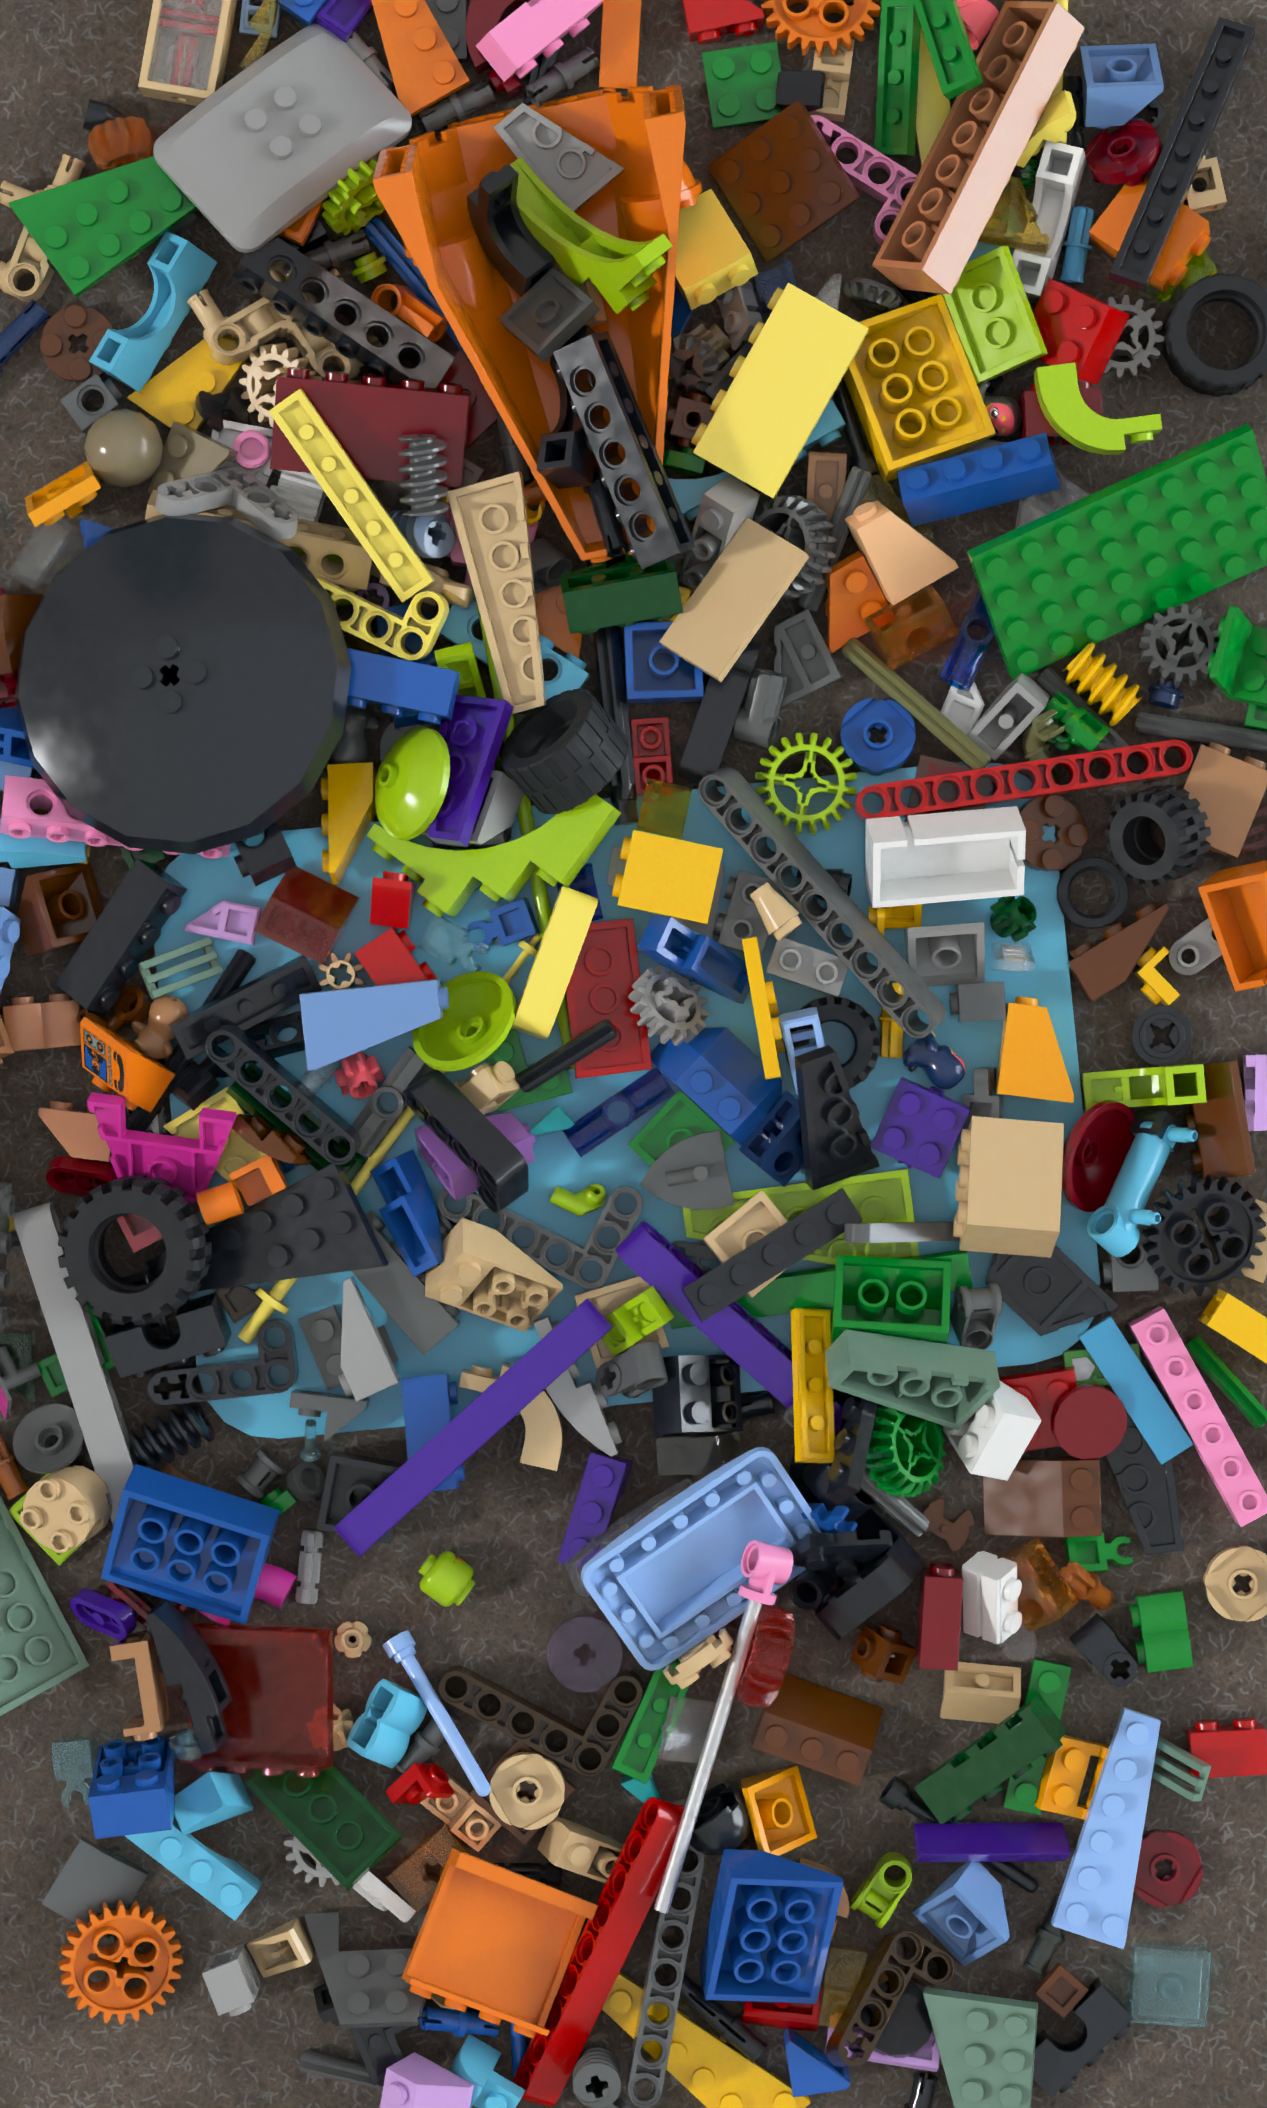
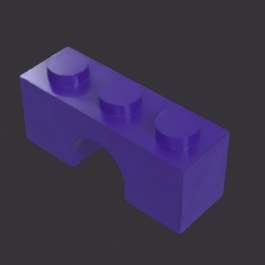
M600 1450L590 1453L557 1562L583 1569L584 1565L608 1545L611 1536L609 1528L612 1516L619 1499L623 1496L633 1461L616 1455L609 1456Z

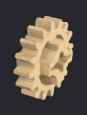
M286 343L260 346V351L249 354L252 362L242 365V369L247 373V377L239 379V383L245 385L247 391L241 394V398L250 399L251 404L247 410L249 413L259 412L258 422L269 421L270 427H273L274 419L268 411L275 407L277 376L280 373H287V367L305 368L308 364V357L297 358L299 352L297 347L287 348ZM310 371V376L316 375L315 371Z

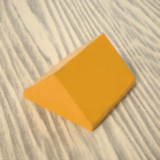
M798 1765L741 1779V1788L758 1850L780 1856L817 1838Z

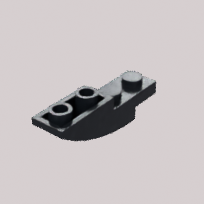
M168 1600L160 1601L147 1614V1630L150 1637L154 1639L158 1652V1668L164 1674L167 1686L182 1685V1701L189 1709L192 1719V1735L194 1740L199 1743L201 1754L214 1753L229 1738L222 1716V1711L232 1701L226 1680L212 1652L195 1627Z

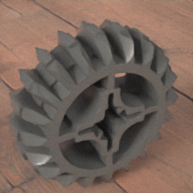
M776 496L775 500L764 501L763 509L759 508L754 513V522L803 550L809 556V559L781 598L795 599L801 597L802 594L813 593L814 585L824 584L822 573L832 571L827 564L828 560L837 556L831 551V545L838 540L833 536H829L830 531L835 525L825 521L828 513L823 509H818L817 503L812 500L803 499L802 496Z

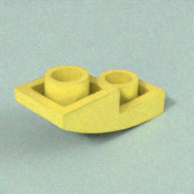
M1064 90L1049 98L1044 108V113L1038 120L1027 142V147L1016 164L1017 166L1024 168L1030 158L1038 154L1044 139L1057 144L1064 132H1068L1073 127L1076 120V111L1071 92Z

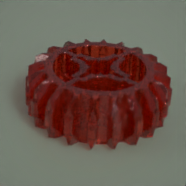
M762 1604L734 1696L736 1701L742 1702L746 1706L753 1708L757 1706L764 1709L770 1706L778 1696L779 1689L782 1687L784 1677L787 1674L788 1664L791 1661V1652L794 1648L793 1641L796 1626L793 1614L781 1607Z

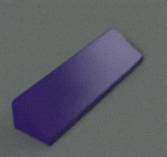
M1063 1823L914 1824L916 1862L1065 1861L1070 1856V1847Z

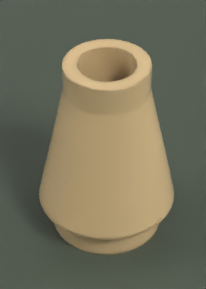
M769 882L750 894L769 936L773 934L778 941L803 923L798 917L800 912L776 892Z

